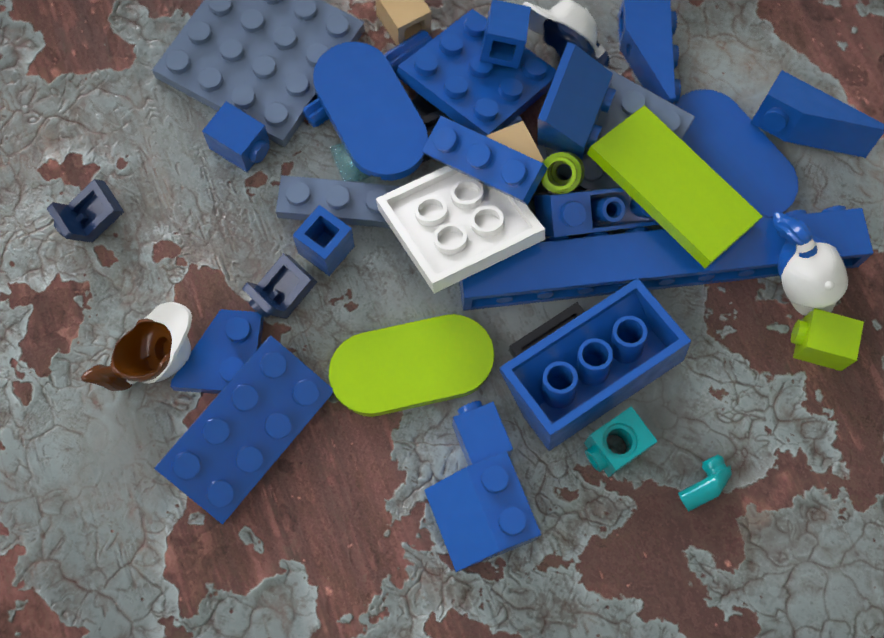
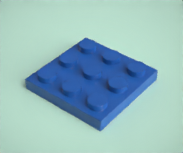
M471 9L398 65L397 77L456 123L486 136L506 128L544 95L551 86L556 69L526 47L524 48L518 69L480 61L487 19L476 10Z

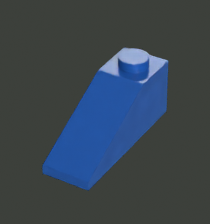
M783 70L779 73L750 122L785 142L863 158L867 157L884 134L883 123Z

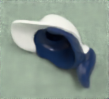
M562 0L550 10L528 2L522 4L523 6L531 7L528 28L542 35L544 43L553 47L560 58H562L567 42L576 44L600 64L608 67L609 55L603 46L597 42V25L588 9L573 0Z

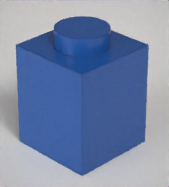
M492 0L485 25L480 61L518 69L527 41L531 7Z
M227 101L202 130L210 150L245 172H248L254 163H260L269 151L270 141L265 125Z
M321 205L317 206L293 234L298 254L328 276L334 272L355 247L352 228Z
M475 401L457 410L459 415L453 417L452 427L468 466L505 451L508 452L509 457L511 456L513 447L494 402L482 405L481 401Z

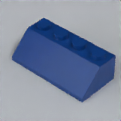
M636 278L499 367V370L524 419L547 450L550 451L683 362L691 340L639 278Z

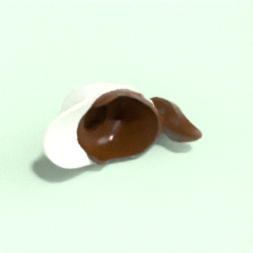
M165 302L158 305L144 319L138 320L136 326L118 340L112 354L110 366L95 365L83 373L81 380L99 385L110 391H123L129 389L136 382L149 384L169 378L184 366L191 353V345L187 337L192 322L190 310L176 302Z

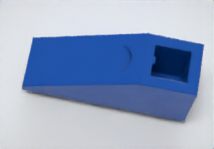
M623 0L618 14L619 50L643 88L672 104L679 102L681 82L680 79H675L674 68H677L679 60L678 45H673L672 35L676 32L677 13L676 11H671V1Z
M621 187L571 191L565 194L534 195L536 218L545 228V236L548 237L660 225Z

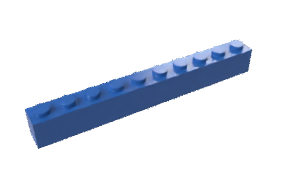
M839 205L829 207L818 213L807 214L806 210H794L785 214L802 220L809 227L812 236L825 240L828 244L834 246L843 260L846 269L859 267L874 254L862 208L846 209L845 206ZM761 214L763 217L755 226L705 269L665 229L649 231L647 227H635L622 234L609 235L607 231L589 233L584 238L569 239L568 236L550 237L545 242H539L459 281L463 311L611 295L636 278H639L648 290L780 276L778 272V258L786 238L778 235L773 224V217L768 218L766 214Z

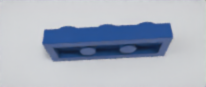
M440 116L422 149L426 156L526 205L529 204L548 169L543 163L443 116Z

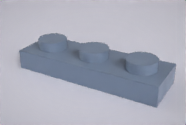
M281 175L276 214L278 218L306 220L317 206L321 205L345 224L390 228L378 210L376 198L400 188V186Z

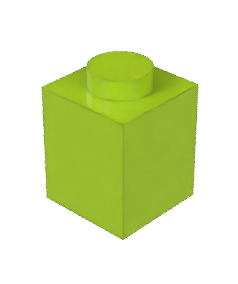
M814 308L803 319H798L793 327L791 343L796 344L793 358L843 371L857 361L864 321Z

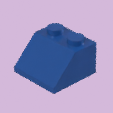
M567 42L538 117V145L558 152H571L583 160L586 149L590 148L599 139L602 126L596 125L601 111L609 112L616 90L610 88L613 73L576 44Z
M507 451L467 466L424 490L455 572L533 542L542 535Z

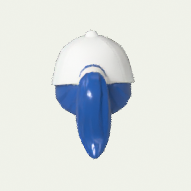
M778 211L774 212V227L780 237L786 238L778 258V272L785 294L793 307L804 316L814 308L832 312L836 302L843 297L848 287L846 267L837 249L825 240L812 236L809 227L802 220L787 216Z

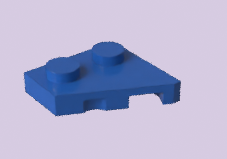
M220 309L191 351L188 361L171 380L170 387L174 391L219 394L261 346L264 317L258 312Z

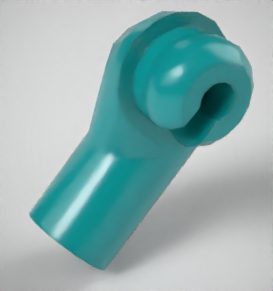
M715 455L702 463V468L708 477L678 492L688 512L717 498L731 478V467L726 466L721 455Z

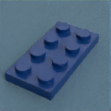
M270 335L154 469L223 525L333 394V388Z

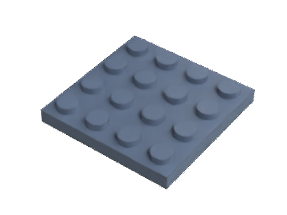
M203 0L152 71L155 78L216 111H219L226 101L264 124L269 139L286 147L305 119L304 107L318 98L313 81V73L317 61L323 53L335 45L345 42H357L365 31V25L363 21L323 0Z

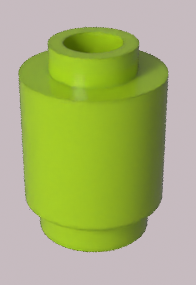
M566 151L554 153L543 162L548 169L541 181L545 188L552 193H569L576 189L584 179V164L574 153ZM567 164L571 167L572 175L569 179L559 177L558 168L560 165Z

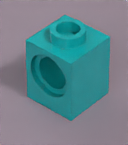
M630 406L588 436L584 442L588 448L585 450V455L598 472L604 470L607 476L610 477L645 453L658 441L633 407ZM616 435L621 437L626 444V453L616 454L612 452L607 445V436Z

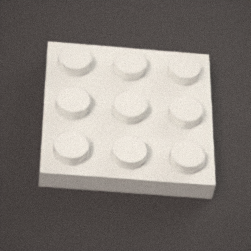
M448 166L376 198L378 210L434 294L545 240V228L526 204Z

